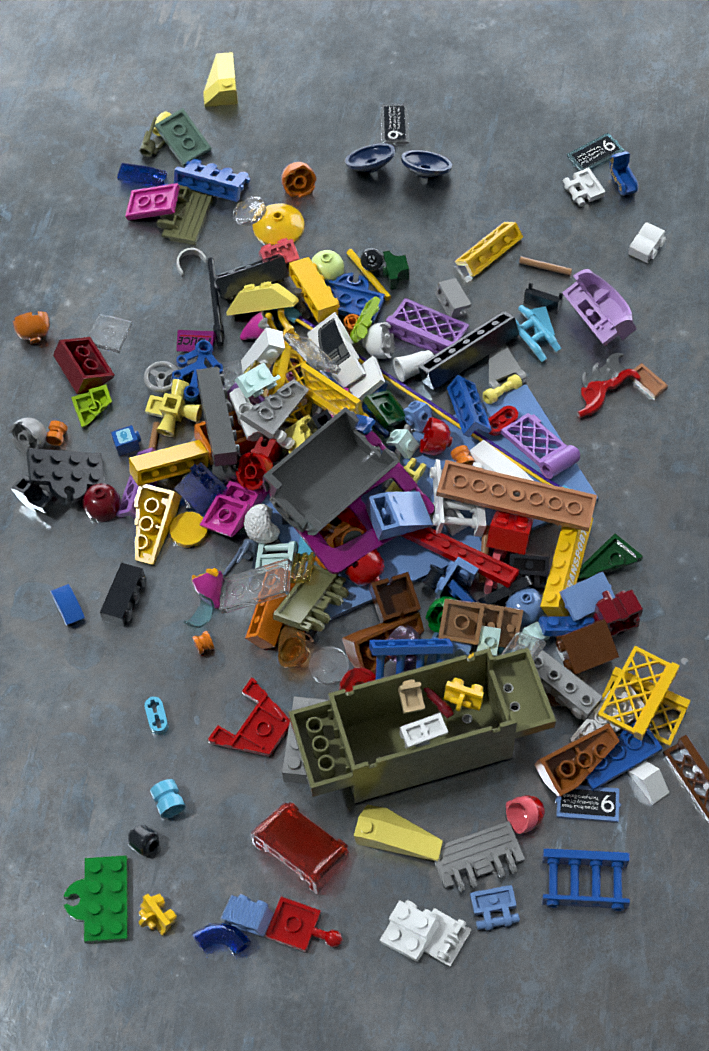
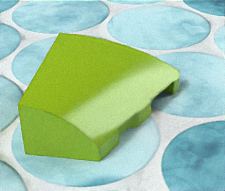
M107 385L89 389L87 393L71 397L81 428L86 427L112 403Z

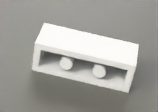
M267 327L264 329L241 360L243 374L262 363H265L267 368L270 369L285 349L282 331Z

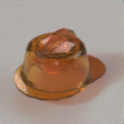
M286 625L281 630L278 638L279 663L285 668H302L309 657L305 631Z

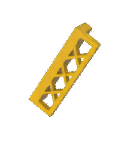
M503 222L455 261L457 266H465L470 276H476L523 238L517 223Z

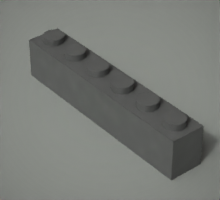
M219 367L196 370L197 384L214 467L237 464L240 448L239 444H235L237 435L236 430H232V427H234L233 416H229V413H231L230 402L225 400L228 399L227 389L222 386L225 385L224 375L220 374Z

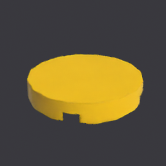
M184 512L177 515L170 524V535L173 542L184 548L200 545L208 534V529L200 526L204 517L195 512Z

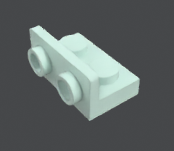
M262 363L237 377L235 382L247 399L251 396H254V398L264 393L263 389L265 388L267 390L272 389L277 385L276 381L281 377L280 375L273 377L265 363Z

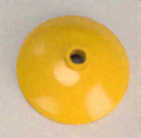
M287 204L268 205L262 208L253 220V232L256 238L264 244H271V246L278 244V241L284 238L288 240L293 239L295 242L304 231V218L295 207Z

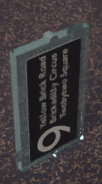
M606 133L567 154V157L573 162V166H576L580 171L586 168L592 170L609 161L612 155L624 152L617 140H614L609 133Z

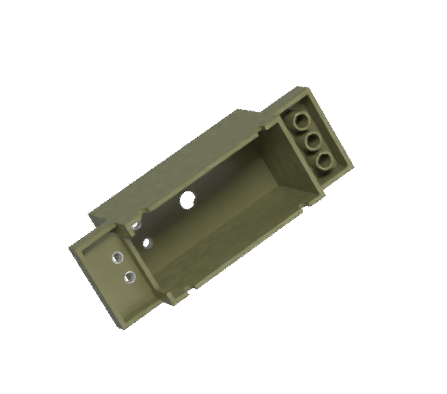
M490 648L474 652V656L471 658L463 655L353 686V690L350 692L342 689L328 693V701L289 711L290 723L312 797L350 787L355 803L512 758L516 738L554 728L556 724L529 648L493 657ZM456 677L464 681L465 687L471 688L474 684L481 685L484 695L480 711L462 707L460 712L456 711L457 704L443 699L447 681L451 682ZM415 680V683L421 682L420 688L425 709L404 714L398 688L403 685L402 682ZM428 687L445 701L454 713L448 719L441 714L448 734L429 740L430 744L420 747L412 746L406 749L405 742L399 734L400 727L440 713L438 707L424 692V688ZM510 687L512 690L507 692L504 689ZM515 705L519 709L513 710L511 707ZM464 718H470L471 721L465 722Z

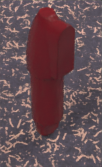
M428 687L424 688L426 696L438 707V711L445 718L448 719L454 715L451 707Z

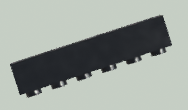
M503 311L420 364L418 368L423 383L434 390L518 336L519 331L515 317Z

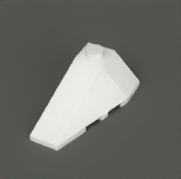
M484 440L470 450V455L475 463H481V468L532 480L524 470ZM515 492L513 495L519 497L520 493Z

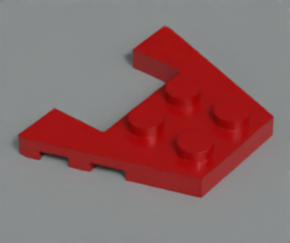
M251 677L242 690V695L258 703L236 735L217 725L207 740L208 743L270 757L289 730L290 719L270 699L265 690L257 684V681Z

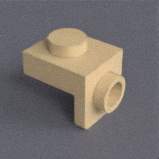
M415 680L402 682L403 685L398 688L403 713L424 710L425 706L420 688L421 682L415 683Z

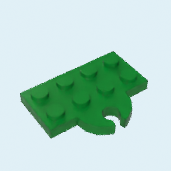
M127 855L85 858L84 879L77 880L69 885L63 896L64 899L77 896L80 898V902L76 906H71L68 903L63 904L65 911L72 919L84 922L85 943L128 941Z

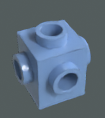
M420 401L411 402L403 410L406 423L412 427L411 429L422 432L428 419L432 418L431 407Z

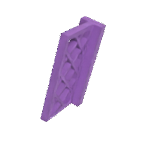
M407 298L403 300L394 314L386 319V322L391 326L389 332L390 334L393 333L394 337L429 350L434 354L439 353L461 339L469 328L467 323ZM407 305L409 307H412L414 310L405 311L404 308ZM426 313L430 317L421 318L420 314ZM416 315L418 319L409 320L408 316ZM404 317L406 321H401L397 318ZM436 320H443L445 323L437 325ZM432 321L434 326L425 327V322ZM420 324L422 328H418L413 325ZM457 326L462 329L459 331H453L452 327ZM440 329H449L448 333L442 334ZM434 330H436V332H437L438 335H434V334L430 333L429 331H434ZM452 337L454 341L451 342V341L446 340V339H444V338Z

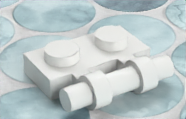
M590 168L574 173V180L572 181L568 177L563 180L565 189L572 194L573 201L578 203L580 207L585 205L583 198L587 197L589 202L605 196L606 191ZM576 187H580L581 191L578 192Z

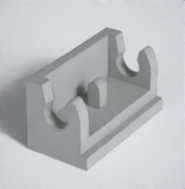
M457 279L438 282L435 295L446 314L452 318L466 315L467 312L464 309L470 308L471 303Z

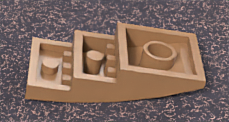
M445 599L438 638H449L451 641L478 645L481 626L483 625L501 629L498 647L517 650L523 609Z

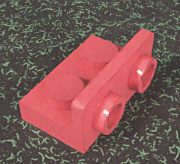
M287 238L279 240L278 244L272 246L271 244L262 246L258 253L262 259L281 254L286 264L300 259L293 239L288 240Z

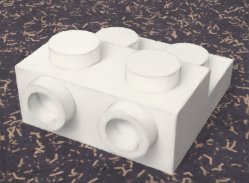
M399 900L389 917L390 923L380 939L381 944L418 962L439 926L435 918L436 915L427 909H424L423 912L418 910L417 905L409 900H406L405 903Z

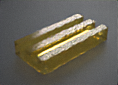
M305 552L302 556H300V553H296L289 576L290 583L310 581L316 556L314 552H311L310 555Z

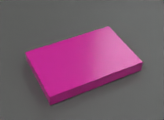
M176 183L132 190L125 215L126 219L134 220L173 214L180 186Z

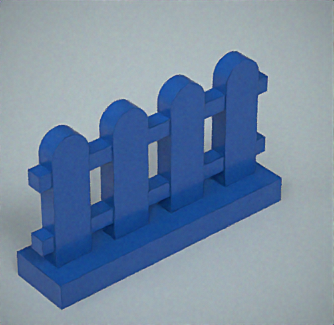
M193 159L191 162L187 161L185 168L177 166L174 169V184L178 183V185L187 186L192 190L235 202L240 199V191L244 189L243 185L250 182L249 174L246 172L234 174L231 168L219 170L214 163H209L207 166L201 165L202 161L199 159Z

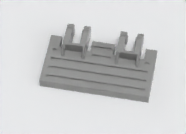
M508 821L442 844L439 860L434 862L445 888L454 886L452 877H454L459 891L463 892L465 891V885L460 874L467 873L470 885L475 888L478 885L473 870L476 877L493 872L491 863H494L499 877L503 878L505 877V871L500 860L506 859L510 871L514 874L517 873L515 862H522L525 858Z

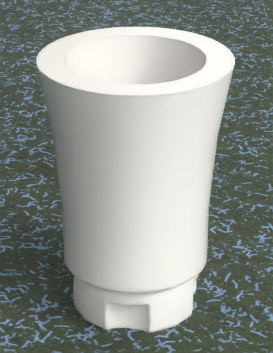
M426 350L407 356L395 357L393 365L399 380L404 382L412 376L419 374L418 366L433 357V353Z

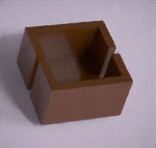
M409 572L392 576L390 580L386 578L373 582L369 586L380 623L421 610Z

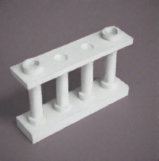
M436 459L434 467L430 469V478H433L435 504L433 525L436 526V533H441L444 524L471 526L474 529V536L482 537L486 528L485 507L466 504L465 502L443 501V497L436 496L443 471L440 466V460ZM473 463L472 466L481 468V463ZM444 508L470 510L473 517L471 519L444 517Z

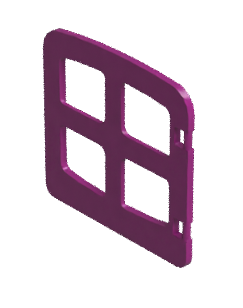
M373 431L365 435L367 441L372 446H379L382 451L386 448ZM400 463L394 466L347 507L366 528L367 531L364 534L341 546L332 548L319 532L316 535H308V531L300 532L295 528L331 574H339L366 554L377 550L397 537L394 536L378 541L366 511V505L361 500L364 494L385 481L393 479L402 492L419 491L429 516L433 513V503L420 490L417 483Z

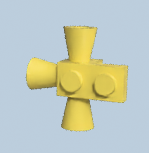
M173 379L171 394L165 393L164 397L150 395L145 412L148 415L163 418L156 430L159 434L174 437L175 422H181L182 417L197 423L200 421L203 410L202 405H186L183 399L184 389L190 385L189 383Z

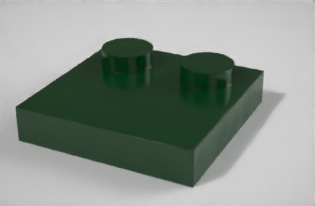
M389 390L367 395L363 399L367 408L374 414L384 429L406 423L404 409Z

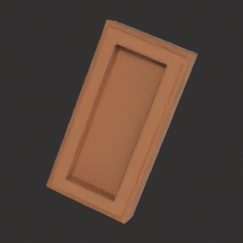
M642 363L633 369L638 372L641 380L638 382L634 377H629L653 399H656L668 388L664 381Z

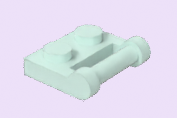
M297 541L281 544L259 543L255 573L257 575H267L268 570L282 567L290 574H293L296 552L298 551ZM288 551V553L267 554V552Z

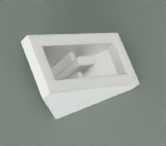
M644 761L628 770V774L652 805L669 795L670 792L659 768Z

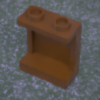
M605 619L597 620L590 625L556 637L557 649L563 654L565 659L563 665L573 674H578L619 657Z

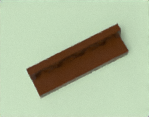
M684 735L679 738L676 745L664 750L663 755L709 822V812L706 809V803L709 802V767L688 736ZM679 749L684 756L683 761L674 760L670 754ZM684 767L694 771V779L684 776ZM695 784L704 786L706 789L705 796L696 794L694 791Z

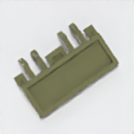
M179 185L180 190L174 213L160 215L162 219L158 220L156 225L164 229L162 237L170 238V241L196 245L214 196Z
M311 564L273 613V620L307 632L310 629L322 632L325 628L323 623L326 624L331 620L324 610L329 604L341 606L344 601L342 598H347L349 595L348 589L342 587L346 582V578L340 577L338 574H331L327 569Z

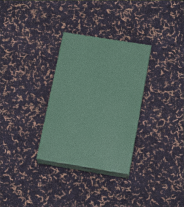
M183 108L155 124V128L183 167L186 166L187 161L191 162L193 159H198L212 149Z

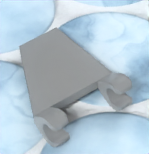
M506 344L489 354L490 388L500 387L497 381L514 374L521 378L522 384L527 383L526 373L520 368Z

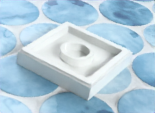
M371 356L361 365L366 374L349 386L351 394L360 399L361 402L367 395L372 394L385 383L378 361L374 356Z

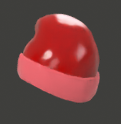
M525 795L506 802L507 820L510 822L512 829L518 834L531 831L544 818V805L535 796Z

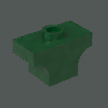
M390 250L384 251L383 275L384 277L387 276L390 290L397 289L401 281L409 279L408 262L406 255L396 256Z

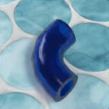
M226 923L208 924L191 934L203 952L213 945H224L236 956L245 951L251 944L250 939L242 931Z

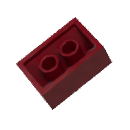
M91 337L59 340L53 356L76 394L87 393L89 389L102 386L114 378V373Z

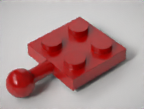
M282 896L279 899L265 935L266 939L305 953L312 936L325 940L326 944L330 947H337L342 942V936L339 931L330 930L327 932L315 928L321 910Z

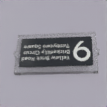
M393 103L380 105L382 143L394 145L409 144L408 104Z

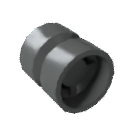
M242 455L237 456V464L214 467L213 464L212 473L217 482L226 484L237 479L236 471H238L240 463L238 460Z

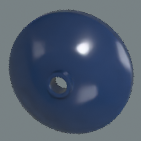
M386 143L368 145L350 153L346 157L345 163L352 170L373 173L392 160L396 153L393 145Z
M407 151L401 157V161L407 169L424 179L445 175L452 169V163L449 159L429 151Z

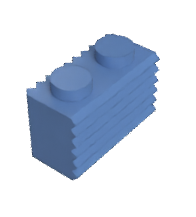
M231 895L221 920L228 926L263 937L272 920L273 912L268 908L269 905L263 901L257 900L255 903L244 895H239V897Z

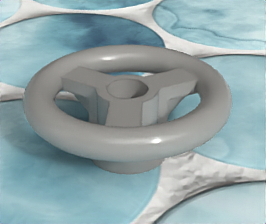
M166 361L153 363L144 373V383L154 392L172 390L170 377L173 371L178 370V368ZM158 367L170 368L166 372H158L154 369ZM149 375L155 377L156 386L150 383Z

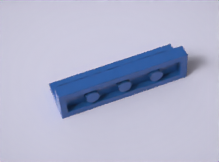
M457 375L449 384L447 390L463 435L470 437L477 428L489 434L492 428L475 383Z

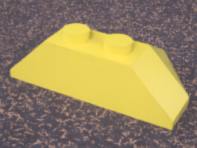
M264 282L261 283V286L249 284L244 286V289L238 293L226 313L228 316L293 307L299 302V299L278 283Z

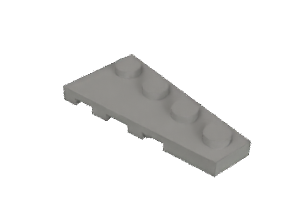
M293 379L278 389L276 393L269 395L264 401L254 405L251 410L242 413L239 419L272 439L308 393L309 389Z

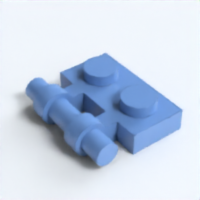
M512 885L470 893L474 916L483 914L484 920L476 921L477 930L486 929L487 931L492 930L496 926L505 925V927L512 926V923L520 922L518 913L510 915L509 909L517 907ZM502 911V917L491 918L490 913Z

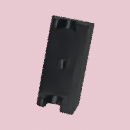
M529 283L528 289L526 288L524 292L523 304L535 308L546 306L548 312L557 314L563 302V294L559 293L558 297L533 289V284Z

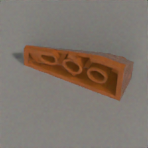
M415 612L356 631L343 637L342 640L346 655L355 668H366L375 674L377 657L373 656L369 649V640L416 639L424 631L420 612ZM387 655V656L385 657L384 665H385L391 658L394 659L396 656H395V655Z
M610 723L539 759L534 766L543 782L560 797L577 788L616 746L619 739Z

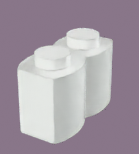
M646 222L632 241L628 254L648 263L650 259L655 258L658 251L657 248L663 246L666 237H664L665 231Z

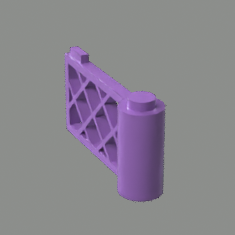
M528 413L501 429V434L540 467L541 473L547 479L553 478L580 460L578 448L564 444L541 424V420L534 414L530 415ZM529 421L533 427L522 426V424ZM510 431H520L519 435H512ZM522 431L533 432V437L522 436ZM535 433H543L546 438L535 437ZM522 441L532 442V446H525L522 444ZM535 442L546 443V447H535ZM548 444H556L558 448H548ZM535 452L545 453V456L540 459L535 455Z

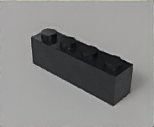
M277 254L213 277L219 296L222 299L230 300L235 298V295L243 290L246 285L254 284L255 286H261V283L274 281L279 283L285 281V278L289 277L284 257L281 254Z

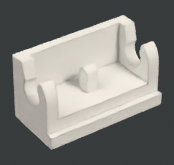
M441 713L400 727L399 734L405 742V748L408 749L428 740L448 734V730Z

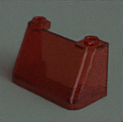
M292 802L282 803L250 833L252 845L260 851L264 847L266 853L270 852L299 874L301 880H306L310 884L309 889L317 895L349 856L348 845L344 841L334 839L301 814L298 807Z

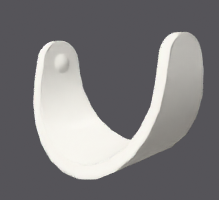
M187 248L178 255L176 268L181 276L184 275L179 261L186 255H197L205 263L208 260L199 249Z

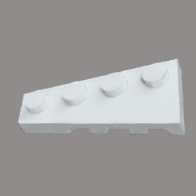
M628 686L630 695H637L632 687ZM625 687L615 691L617 700L628 697ZM608 694L570 738V743L610 723L597 716ZM640 698L632 700L635 709L645 706ZM629 701L618 704L621 713L632 711ZM616 705L608 706L604 713L609 716L618 715ZM634 714L623 717L625 724L635 719ZM610 723L615 733L621 729Z

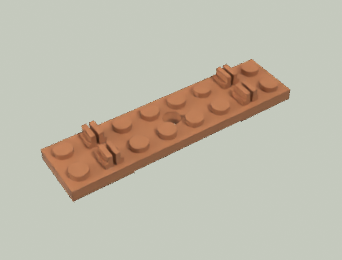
M449 460L445 461L436 496L461 501V503L465 502L466 504L478 505L589 532L597 495L536 482ZM513 493H520V496L515 497Z

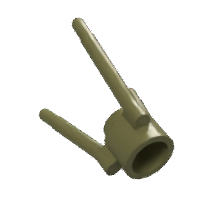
M157 117L153 118L149 132L145 131L142 145L139 149L140 153L146 157H151L152 154L156 155L158 150L166 143L163 140L156 147L155 142L150 139Z

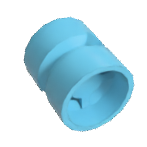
M163 780L150 789L154 802L158 803L157 808L161 818L173 817L185 809L186 805L183 798L178 794L179 789L175 780Z

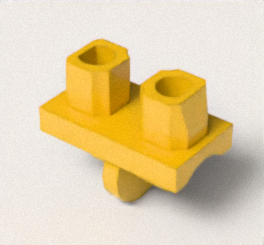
M456 677L451 682L447 681L443 699L457 704L456 711L460 712L462 707L480 711L484 695L481 685L474 684L471 688L465 687L464 681Z
M160 893L152 897L146 894L143 896L142 899L144 901L140 905L142 910L139 911V915L142 918L138 924L141 927L148 925L151 930L156 928L161 936H163L176 921L177 915L171 909L164 913L161 911L160 908L165 905V901Z

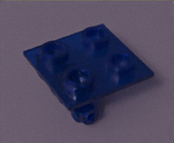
M202 462L198 465L194 464L190 468L191 472L174 488L199 514L212 504L216 495L222 494L227 489Z

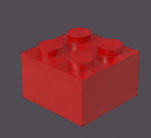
M496 511L490 524L486 547L525 555L534 519Z

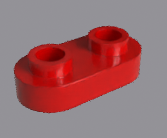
M504 406L488 418L492 428L489 434L492 436L501 435V429L518 420V410L513 406Z

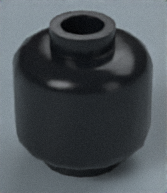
M369 247L362 252L360 262L365 270L376 271L383 264V256L378 249Z
M144 824L138 825L130 830L128 845L142 856L153 854L159 846L158 833Z

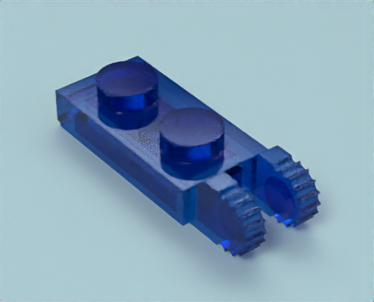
M121 163L117 179L120 181L152 184L154 187L163 186L165 184L163 179L167 178V172L164 170Z

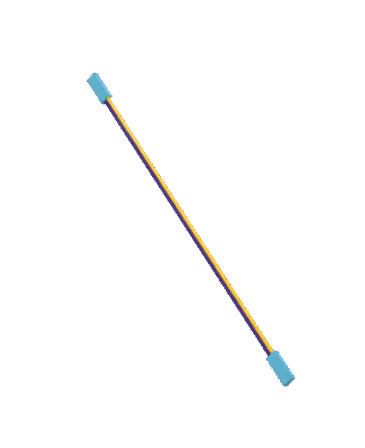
M284 308L285 316L291 322H298L310 331L316 327L304 319L302 313L295 308ZM358 354L360 357L358 359L359 363L363 364L367 361L366 358ZM381 369L385 380L415 400L428 404L432 411L461 429L456 417ZM477 431L471 434L479 442L486 441L540 482L559 487L558 484L547 479L543 474Z

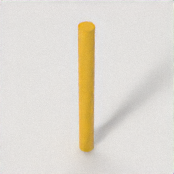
M349 249L346 253L377 291L385 294V300H390L391 295L371 271H367L362 267L360 258L352 249Z

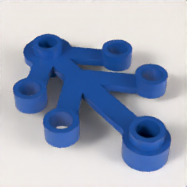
M207 340L199 341L195 345V350L185 355H179L176 359L177 366L183 369L173 371L172 380H183L184 376L194 372L190 385L184 389V397L189 402L196 401L199 397L196 370L207 368L204 364L205 358L212 365V368L219 367L220 374L223 373V365L218 363L212 355L213 346ZM198 357L196 362L186 366L187 361Z

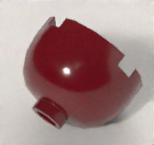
M104 483L95 484L85 492L83 497L84 510L89 518L96 519L98 522L109 521L116 517V513L121 505V497L113 486Z

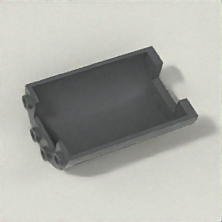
M346 407L263 475L264 489L266 492H270L271 498L269 500L275 509L290 525L300 532L308 531V535H316L400 462L397 455L387 447L380 454L379 449L372 446L367 441L365 435L355 429L359 420L356 414L349 411Z

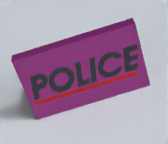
M178 330L176 351L191 352L195 350V345L201 340H207L213 346V341H216V335L214 331Z

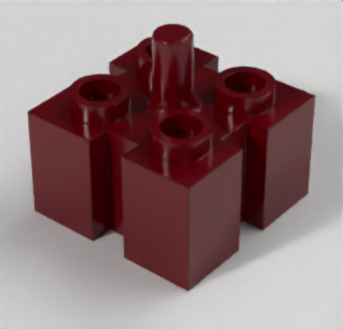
M632 589L618 592L614 599L608 590L602 593L603 599L596 603L593 618L595 621L605 619L612 637L621 631L626 632L639 626V617L642 615L643 608Z

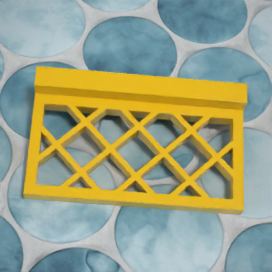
M284 344L285 349L274 362L272 371L273 377L280 375L281 378L276 381L277 385L268 390L267 397L276 393L278 389L284 386V383L287 384L289 382L286 378V374L289 371L292 372L296 381L304 386L301 381L304 378L299 377L295 368L308 361L313 362L316 360L321 364V360L292 350L291 346ZM291 355L295 356L299 361V364L294 367L290 361ZM307 399V404L304 406L300 402L298 404L299 409L293 411L290 415L291 418L288 417L285 422L290 424L296 423L298 420L294 413L299 410L304 417L308 414L310 415L312 401Z
M306 363L301 365L304 382L309 389L305 395L307 399L322 409L328 410L332 416H335L346 407L355 414L369 417V415L363 412L360 399Z
M634 646L597 716L634 734L635 738L642 741L674 681L680 665L674 662L669 663ZM638 653L644 656L646 663L635 666L633 660L635 654ZM660 664L665 669L663 673L654 675L651 665ZM648 666L651 676L640 679L637 669ZM634 670L637 680L626 683L624 674ZM653 680L655 688L645 692L642 682ZM639 684L642 693L631 696L628 686ZM625 687L628 697L617 700L615 691ZM643 697L645 706L635 709L632 700ZM629 701L632 711L621 713L618 704ZM616 705L618 715L609 716L604 711L608 706ZM634 714L636 719L634 727L632 728L625 724L623 717Z
M615 666L603 692L602 700L611 690L613 682L616 681L622 669ZM629 672L624 674L627 682L637 680L636 675ZM649 681L642 682L645 692L655 688L654 684ZM639 684L631 685L635 692L642 693ZM668 690L660 705L661 710H658L655 714L663 713L667 723L656 726L654 720L651 722L653 728H650V730L655 731L656 734L653 733L658 742L670 747L691 700ZM672 709L681 712L678 719L669 721L666 711ZM668 726L671 732L669 739L660 737L657 729Z

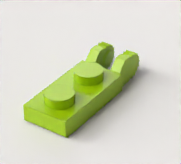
M377 296L365 304L353 327L350 337L355 344L360 339L365 338V335L368 333L367 329L372 324L371 318L379 310L378 305L381 299Z

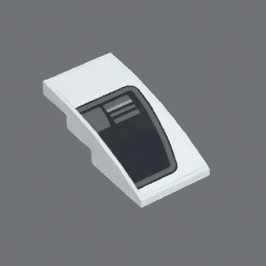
M336 313L331 314L307 333L316 357L321 360L320 365L324 369H328L332 373V377L343 388L349 387L366 374L358 361L360 357L352 346L354 342Z

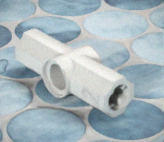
M236 388L229 393V397L238 416V423L242 426L248 441H258L260 437H263V434L239 419L241 414L251 410L253 405L250 403L249 398L246 399L240 388Z

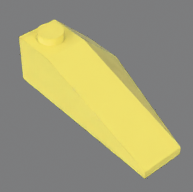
M233 52L216 54L203 92L205 107L238 104Z
M368 804L359 815L354 832L357 845L437 862L443 840L391 810Z

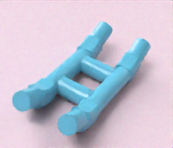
M520 305L518 310L528 320L521 325L516 320L519 335L539 360L543 362L547 357L537 344L539 340L545 337L555 352L562 348L554 335L547 330L534 313L524 305ZM534 325L539 332L530 337L525 330Z

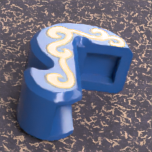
M627 151L614 154L610 158V173L613 181L618 184V191L622 196L636 193L639 189L638 181L628 165L630 163V153Z

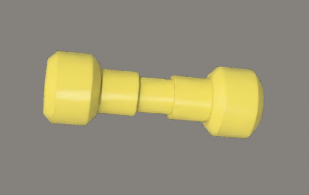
M516 374L510 376L502 386L485 390L482 396L483 400L487 404H493L504 392L521 387L522 380Z

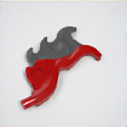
M622 353L610 355L607 358L606 364L599 368V363H596L590 377H587V372L582 375V383L586 388H581V395L586 402V406L584 409L577 411L580 418L587 415L591 416L597 412L605 401L606 392L609 389L614 390L625 379L634 377L638 382L641 380L638 372L633 369H626L618 362L619 358L624 356Z

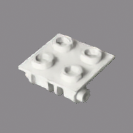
M434 908L432 912L436 915L435 918L439 926L424 952L451 967L472 929L465 926L466 922L459 919L456 921Z

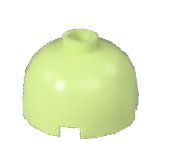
M320 251L311 260L312 263L316 264L318 273L322 274L324 279L335 281L337 277L345 274L344 262L341 256L334 251Z

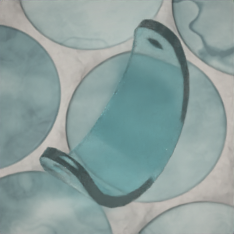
M199 593L201 600L196 612L189 620H184L185 624L193 628H200L206 625L214 613L212 599Z

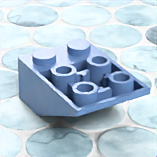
M419 491L384 492L368 497L365 508L378 541L433 526Z

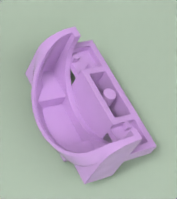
M584 269L573 275L576 282L562 292V294L604 346L617 336L623 340L637 330L633 323L629 305L609 283L594 274L590 269Z

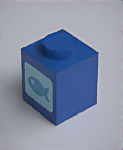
M132 425L111 432L119 456L140 450L138 442H141L139 432L134 431Z

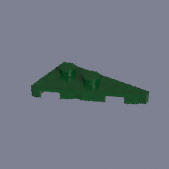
M615 533L581 565L577 583L600 572L607 573L643 560V556Z

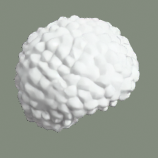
M258 504L247 512L244 528L249 539L261 544H268L277 540L280 531L274 523H271L273 511L271 507L265 504Z

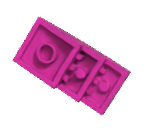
M237 479L234 482L229 481L224 492L216 495L200 526L233 537L244 526L245 515L250 508L261 504L269 491L266 492L264 488L252 491L243 488Z

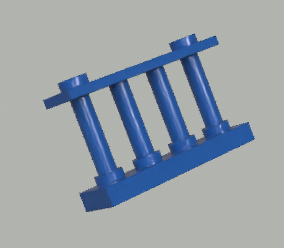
M449 638L369 640V649L372 655L377 657L376 680L384 678V662L387 655L397 656L396 674L404 672L405 656L415 654L417 656V669L424 667V660L427 654H435L436 663L444 661L445 655L453 654V644Z
M543 849L542 863H547L549 866V894H543L542 905H547L549 908H558L560 906L611 908L612 911L617 912L628 909L630 899L622 898V869L628 867L629 853ZM560 864H566L571 867L570 895H558V866ZM581 865L592 868V897L579 896V867ZM603 866L613 869L614 898L601 897V868Z

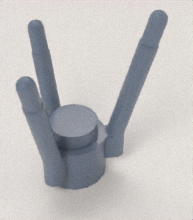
M245 539L223 575L226 576L235 562L240 563L243 558L251 559L252 557L249 587L253 588L258 544L253 540Z

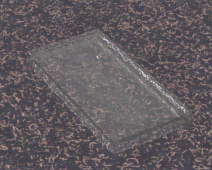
M287 558L223 578L219 611L224 614L289 595L292 561Z

